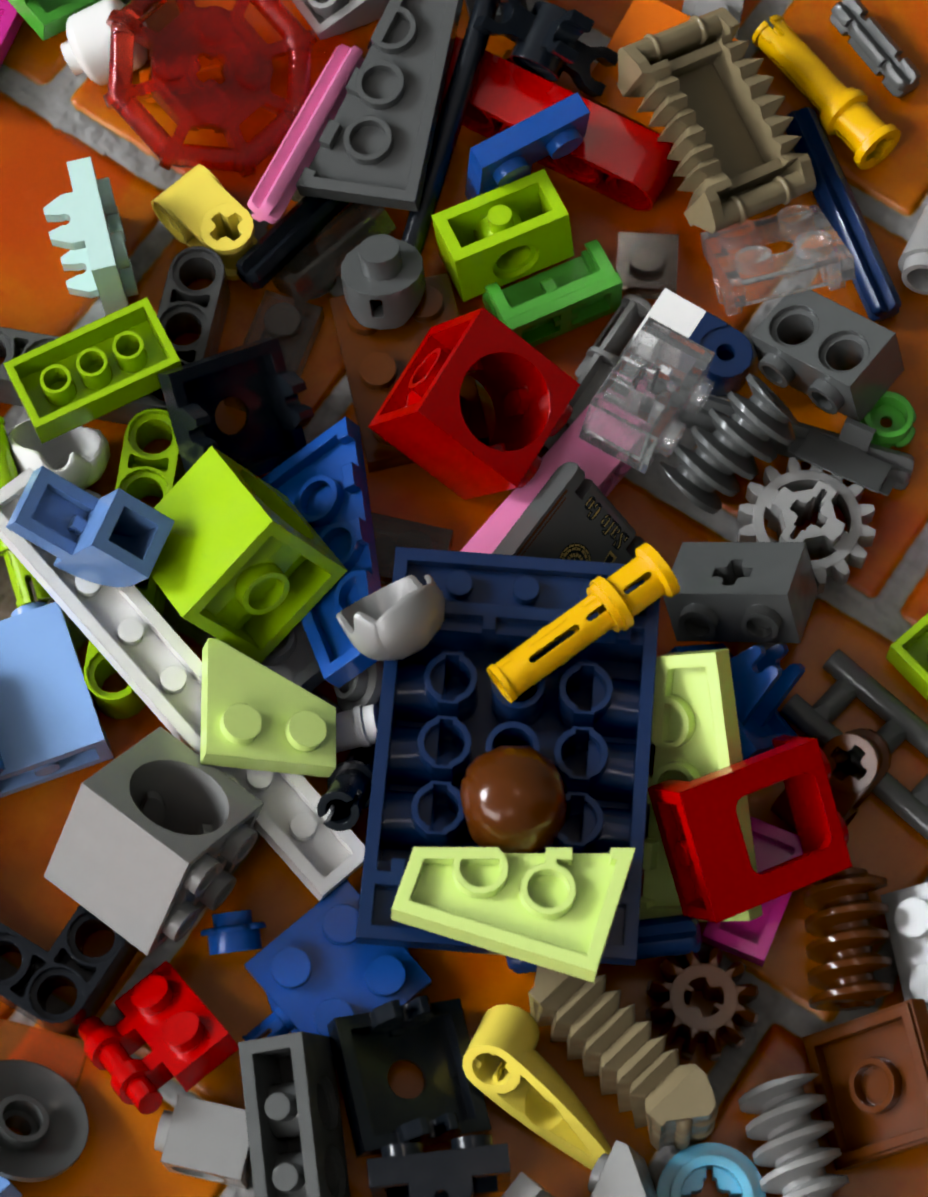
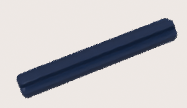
M804 107L790 112L787 116L794 117V119L786 129L787 135L802 136L793 149L795 153H808L816 178V188L812 192L869 319L873 322H880L894 317L899 313L902 301L816 111L811 107Z

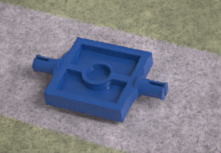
M346 879L244 964L245 969L266 993L273 1013L249 1033L243 1035L242 1039L244 1041L260 1039L268 1032L271 1033L266 1037L301 1031L329 1036L327 1025L334 1018L369 1013L374 1008L392 1000H399L400 1005H405L430 986L432 979L410 955L407 947L357 943L356 931L360 894Z

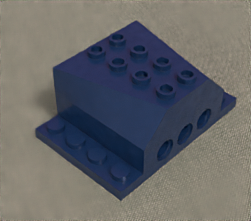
M396 547L392 583L403 577L413 575L424 586L427 585L424 576L430 574L445 597V612L441 629L420 652L405 659L384 661L356 931L358 944L503 955L391 920V908L413 847H481L470 836L460 797L461 780L466 776V769L477 756L499 746H531L554 762L565 787L567 803L566 821L553 844L548 847H572V853H610L611 847L636 848L601 959L603 964L636 965L660 598L634 616V626L627 631L615 632L612 629L572 657L567 663L558 667L541 681L520 694L512 703L507 701L499 692L486 671V667L490 664L498 662L513 649L536 634L541 628L587 597L586 588L590 586V581L597 576H602L606 579L625 564ZM639 581L634 586L625 591V593L628 594L632 592L645 581ZM596 612L587 620L592 621L597 616H599V614ZM568 632L532 658L530 662L534 663L575 632ZM546 848L537 853H545Z

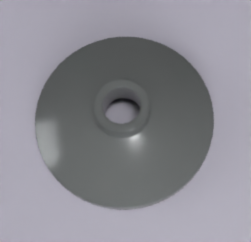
M1 1060L0 1177L19 1182H40L63 1174L78 1160L88 1139L89 1121L82 1099L67 1080L48 1067L25 1060ZM9 1128H15L19 1130L23 1135H18L12 1132Z

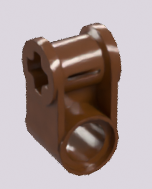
M858 728L845 734L837 735L822 748L831 767L829 783L836 809L843 817L847 826L858 813V808L886 776L891 766L892 755L888 743L880 734L871 729ZM860 747L865 753L860 761L864 769L851 773L846 767L851 760L850 755L846 751ZM784 789L770 810L798 834L786 789Z

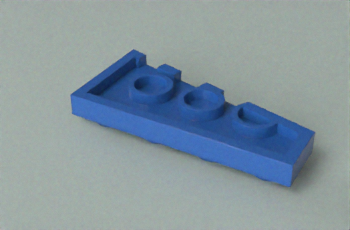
M346 416L261 478L288 497L348 570L301 620L324 680L337 688L345 685L378 660L364 656L352 645L338 622L336 615L361 598L381 589L360 426Z

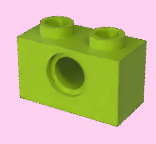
M545 169L431 215L440 258L463 302L486 293L485 286L497 282L501 287L574 256L569 213Z

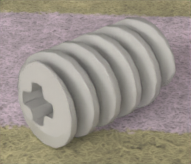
M805 1073L770 1080L754 1087L738 1099L740 1111L759 1115L745 1126L747 1137L752 1140L768 1141L753 1152L754 1164L760 1167L775 1168L760 1179L762 1192L783 1195L781 1197H833L832 1194L849 1183L848 1175L826 1173L825 1166L842 1155L840 1148L821 1147L818 1144L819 1138L834 1129L833 1121L812 1120L810 1113L827 1102L826 1095L805 1093L803 1089L805 1084L820 1074Z

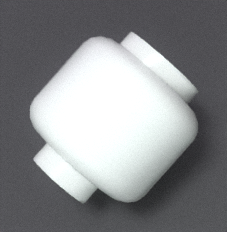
M101 0L71 15L67 19L66 35L68 40L61 43L60 47L66 63L76 76L85 73L90 80L102 86L145 65L147 62V48L153 45V39L144 17L133 2L125 5L120 0Z

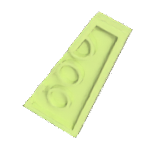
M729 648L671 652L657 656L651 743L655 745L653 774L648 777V787L669 779L690 782L743 761ZM647 792V804H650L648 837L644 840L643 869L645 872L643 895L640 899L639 920L683 915L649 793ZM745 795L738 801L736 812L752 868L757 872L748 796ZM762 905L723 921H752L763 915ZM698 919L699 922H709V921H705V920H700V919Z

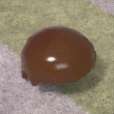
M499 746L477 756L467 767L466 776L461 780L460 797L470 836L479 846L499 847L503 853H537L553 844L567 816L563 779L553 761L531 746Z

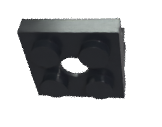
M266 337L158 374L185 473L211 445L256 476L273 471V469L307 445L302 427L308 425L314 417L313 409L305 404H301L298 399V393L307 390L306 383L294 371H287L278 337ZM234 397L244 405L246 421L240 431L229 435L218 428L215 421V412L222 400Z
M425 995L419 996L405 1005H400L399 1000H392L374 1008L369 1013L334 1018L327 1025L357 1158L382 1154L381 1148L391 1144L420 1142L423 1143V1146L450 1142L457 1137L485 1134L492 1129L483 1093L468 1080L462 1067L463 1057L470 1044V1038L460 998L431 1003L428 996ZM398 1061H408L420 1069L424 1078V1087L419 1096L405 1099L399 1097L391 1090L388 1083V1071L392 1064Z
M488 1134L457 1137L451 1140V1150L424 1152L423 1143L420 1142L391 1144L381 1148L382 1157L367 1159L369 1188L373 1197H475L474 1195L505 1192L511 1185L508 1143L493 1145L492 1135Z

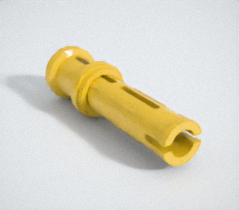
M776 14L770 17L769 21L774 25L773 29L766 20L763 21L753 33L752 43L767 55L821 113L819 119L824 131L829 135L836 134L855 154L853 158L854 163L862 170L870 169L885 159L898 144L901 131L892 123L885 124L867 105L868 96L862 90L854 87L847 88L785 23V19L781 15Z
M648 543L641 544L635 549L636 557L606 579L602 576H597L590 581V586L586 588L587 597L541 628L536 634L513 649L498 662L486 667L490 679L505 699L510 703L514 702L520 694L541 681L558 667L567 663L572 657L612 629L615 632L627 631L634 626V616L663 595L672 598L680 592L678 580L663 557ZM639 581H645L632 592L628 594L625 593V591H627L629 588L634 586ZM596 612L599 614V616H597L592 621L587 620ZM568 632H575L534 663L530 662L532 658Z

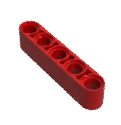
M458 36L455 37L440 112L463 39ZM485 50L462 126L486 138H490L575 93ZM580 96L590 111L583 142L577 149L562 158L552 159L549 155L537 163L629 208L644 212L651 210L680 161L666 159L673 144L671 142H656L660 134Z

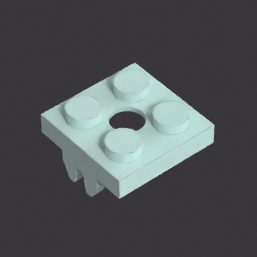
M90 156L66 162L73 192L59 195L46 205L43 211L47 222L69 221L68 224L48 232L52 246L70 249L60 257L63 270H86L83 274H78L66 280L69 294L86 298L100 296L107 316L128 306V297L138 295L139 293L131 260L128 257L125 245L126 237L109 177L97 179Z

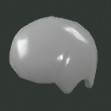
M430 574L424 576L427 585L423 586L416 576L409 575L361 598L337 613L336 618L352 645L361 654L378 661L401 660L420 652L441 629L444 621L445 597Z

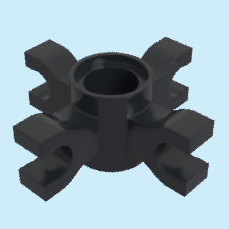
M493 0L500 3L503 7L504 16L501 22L497 23L487 15L477 17L473 25L474 29L488 36H505L516 43L512 50H506L503 59L554 82L559 80L564 71L570 75L575 86L580 91L591 97L601 96L606 85L594 80L591 76L590 66L592 62L597 60L605 67L616 66L618 62V53L607 47H589L578 40L584 32H590L595 21L575 9L567 11L548 2L536 1L530 12L524 8L520 0Z

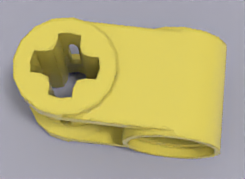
M197 164L153 199L151 206L161 223L179 242L186 244L188 247L203 246L212 249L221 257L227 280H239L240 278L236 274L237 261L258 242L254 236L253 218L249 211L225 190L211 171L205 166Z

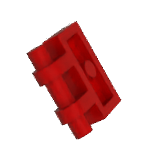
M167 960L114 1002L125 1016L115 1026L105 1025L99 1017L92 1016L85 1019L78 1028V1034L85 1042L84 1052L88 1059L99 1070L108 1071L111 1075V1087L124 1103L134 1105L140 1113L145 1115L155 1112L161 1106L163 1097L158 1089L174 1077L187 1092L239 1049L238 1044ZM146 1043L152 1049L142 1060L131 1057L134 1052Z

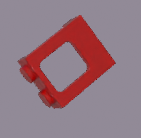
M781 735L772 739L774 749L690 782L669 779L648 787L649 797L684 916L718 923L852 867L847 848L849 841L848 828L843 817L836 809L829 783L831 767L827 756L819 747L817 738ZM783 781L803 854L757 873L752 868L736 806L743 796Z

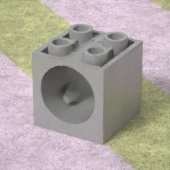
M160 726L82 782L43 877L148 956L168 938L174 942L179 941L190 930L199 913L205 907L214 911L228 898L237 882V879L231 873L235 865L249 853L257 840L258 833L252 828L264 803L215 766L200 764V755Z

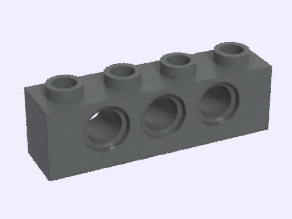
M301 1031L238 1042L254 1197H351L336 1065L330 1037Z

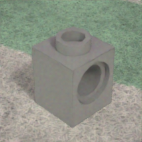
M178 1094L174 1111L164 1110L157 1127L154 1149L163 1152L160 1162L169 1172L247 1190L252 1170L245 1109Z

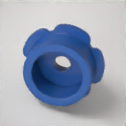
M251 910L212 914L213 928L201 930V936L208 937L209 954L217 955L262 949L260 929L266 928V924L263 921L253 922Z

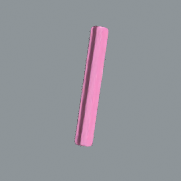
M340 44L335 48L247 203L253 212L252 218L259 223L266 221L270 224H275L281 219L297 190L296 184L304 168L310 167L320 148L319 139L329 119L334 120L347 94L346 85L355 68H360L364 61V58L361 56L363 50L360 47L354 45L350 48Z

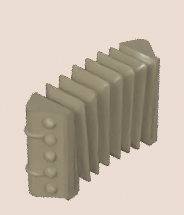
M723 7L701 16L693 15L689 21L657 34H646L642 40L618 50L617 86L622 96L630 98L644 97L637 113L654 112L648 127H665L656 142L674 143L666 159L680 161L673 177H685L677 191L693 193L684 215L690 227L695 225L712 234L736 223L739 225L744 224L746 219L777 205H787L793 198L816 188V178L808 153L791 152L802 136L784 134L794 117L776 115L786 96L766 94L775 76L757 74L764 58H744L750 40L732 41L740 23Z
M537 965L534 987L528 992L530 1015L537 1022L538 1027L551 1025L550 1042H567V1061L582 1059L583 1076H599L601 1095L617 1094L619 1113L632 1111L635 1129L648 1126L650 1144L658 1152L664 1146L674 1145L679 1150H684L690 1143L702 1142L707 1139L715 1128V1119L718 1113L717 1103L707 1074L696 1064L680 1065L678 1048L665 1052L667 1035L651 1039L652 1021L635 1022V1004L619 1008L621 990L606 991V974L596 976L593 983Z

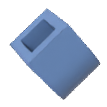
M41 466L33 471L6 528L56 556L57 558L53 565L69 574L100 585L130 587L149 578L175 521L120 488L98 499L44 466Z

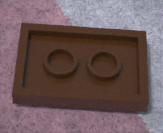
M449 273L425 277L426 290L420 304L405 325L395 329L378 330L364 327L353 317L344 295L329 298L357 424L360 426L361 441L369 473L415 463L368 426L430 328L459 317ZM373 300L374 309L378 305H382L381 300ZM466 374L460 391L461 412L472 434L479 441L489 446V433L475 378Z

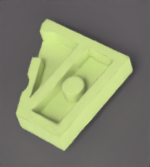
M208 638L202 648L200 764L329 778L336 769V707L223 641Z

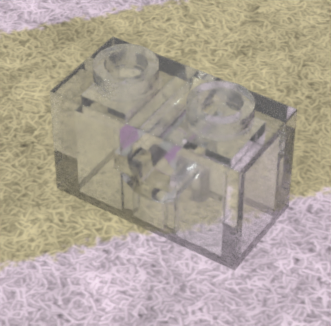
M649 317L592 398L579 438L645 474L659 453L669 458L675 450L687 424L681 421L686 412L689 411L697 415L706 403L715 384L714 381L707 378L715 353Z

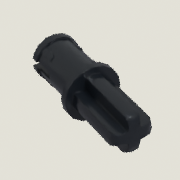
M363 747L352 749L347 759L337 764L336 769L327 779L328 790L320 798L317 805L319 818L326 815L329 809L331 810L328 818L323 823L326 827L335 831L351 829L357 823L362 810L369 807L375 750L370 751L368 748Z

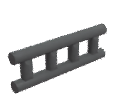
M840 649L835 651L823 666V669L837 680L824 695L811 706L802 697L795 694L780 712L807 737L817 738L819 747L822 749L833 737L843 734L832 723L857 697L886 722L877 733L888 743L891 755L906 739L928 758V724ZM859 747L846 751L851 757L850 763L846 766L851 773H855L864 769L860 763L865 754L864 751ZM887 772L886 776L872 793L928 841V773L910 792Z

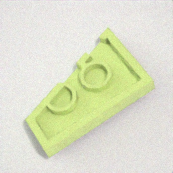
M413 847L391 908V920L594 983L636 848L611 847L610 853H572V847H546L545 853H503L499 847Z

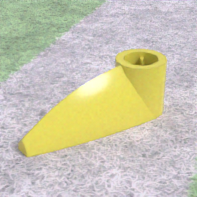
M501 1004L488 1009L463 1057L462 1067L465 1076L477 1089L520 1123L557 1149L592 1170L599 1157L604 1153L610 1154L612 1149L594 1119L570 1086L535 1050L540 1034L537 1022L528 1012L514 1005Z

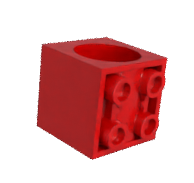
M480 308L430 328L368 427L463 500L515 488H522L533 478L542 462V458L538 456V453L548 437L557 434L569 420L573 412V407L569 403L581 384L485 308ZM466 374L472 376L483 385L494 405L496 424L489 446L479 441L472 434L461 412L460 391Z

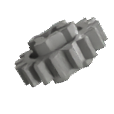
M796 457L788 459L785 474L781 475L771 465L766 467L762 479L764 486L750 482L745 495L749 503L739 505L737 521L746 526L739 529L737 542H771L765 530V518L768 520L767 527L776 532L778 542H806L810 559L819 558L818 560H810L818 588L817 594L823 593L826 577L831 576L841 586L847 583L850 574L848 565L859 569L863 567L868 554L863 547L872 546L876 529L866 525L872 522L875 513L874 505L858 504L865 488L857 484L847 487L843 484L844 478L835 474H826L823 472V469L812 464L810 470H801ZM835 505L838 506L845 517L847 532L844 530L845 523L838 520L835 516ZM818 512L816 525H809L805 531L801 530L798 536L793 539L796 529L795 525L802 526L806 520L810 521L814 514Z

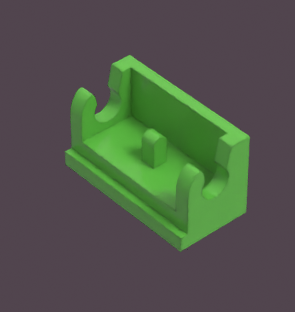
M595 239L585 243L586 250L581 252V256L504 289H501L497 282L485 286L486 293L482 294V302L488 312L534 347L615 312L621 305L623 282L618 272H615L601 244Z

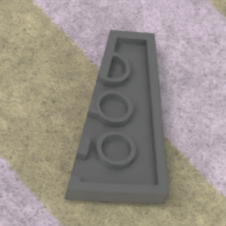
M463 0L389 1L371 36L372 45L361 67L355 68L345 87L347 94L334 120L329 119L319 139L320 148L310 167L304 168L296 184L300 195L418 212Z

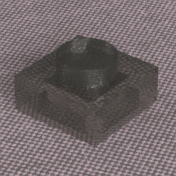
M618 232L616 273L618 272L623 282L622 298L625 295L634 294L644 299H658L664 288L676 294L679 234Z

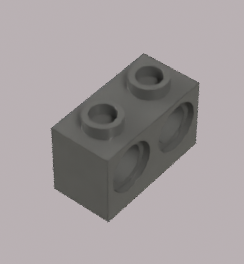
M798 283L794 284L751 334L759 360L758 368L766 379L778 387L786 388L789 385L808 395L817 407L829 414L840 412L859 422L905 370L895 332Z

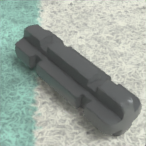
M842 0L831 9V23L841 35L851 36L847 42L876 76L883 75L885 77L882 83L893 96L902 98L919 85L921 72L909 58L901 59L900 55L903 52L874 17L867 18L865 16L869 11L860 0Z

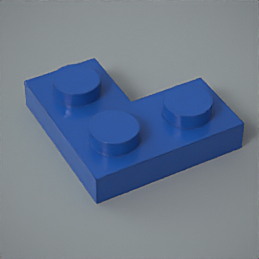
M577 92L471 147L465 190L467 199H472L530 175L532 164L549 155L552 159H559L577 149L583 142V137H585L590 111L579 93Z

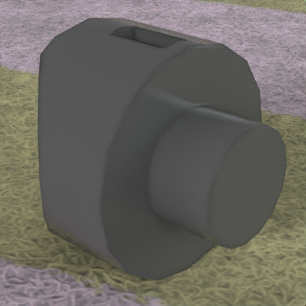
M376 234L367 237L346 254L341 264V279L345 300L353 317L359 324L367 328L385 330L404 326L420 304L426 290V279L421 254L413 245L404 240L396 239L391 235ZM373 300H381L382 305H378L374 309Z

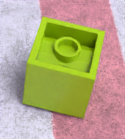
M212 445L154 507L155 510L175 522L150 574L183 619L259 663L263 662L348 571L287 496Z

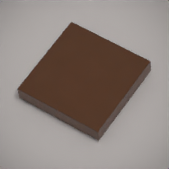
M909 999L802 1037L811 1073L820 1074L813 1079L816 1094H825L827 1102L820 1106L822 1119L833 1121L834 1129L826 1134L829 1146L840 1148L842 1153L841 1156L833 1161L835 1170L853 1169L928 1145V1011L924 999Z

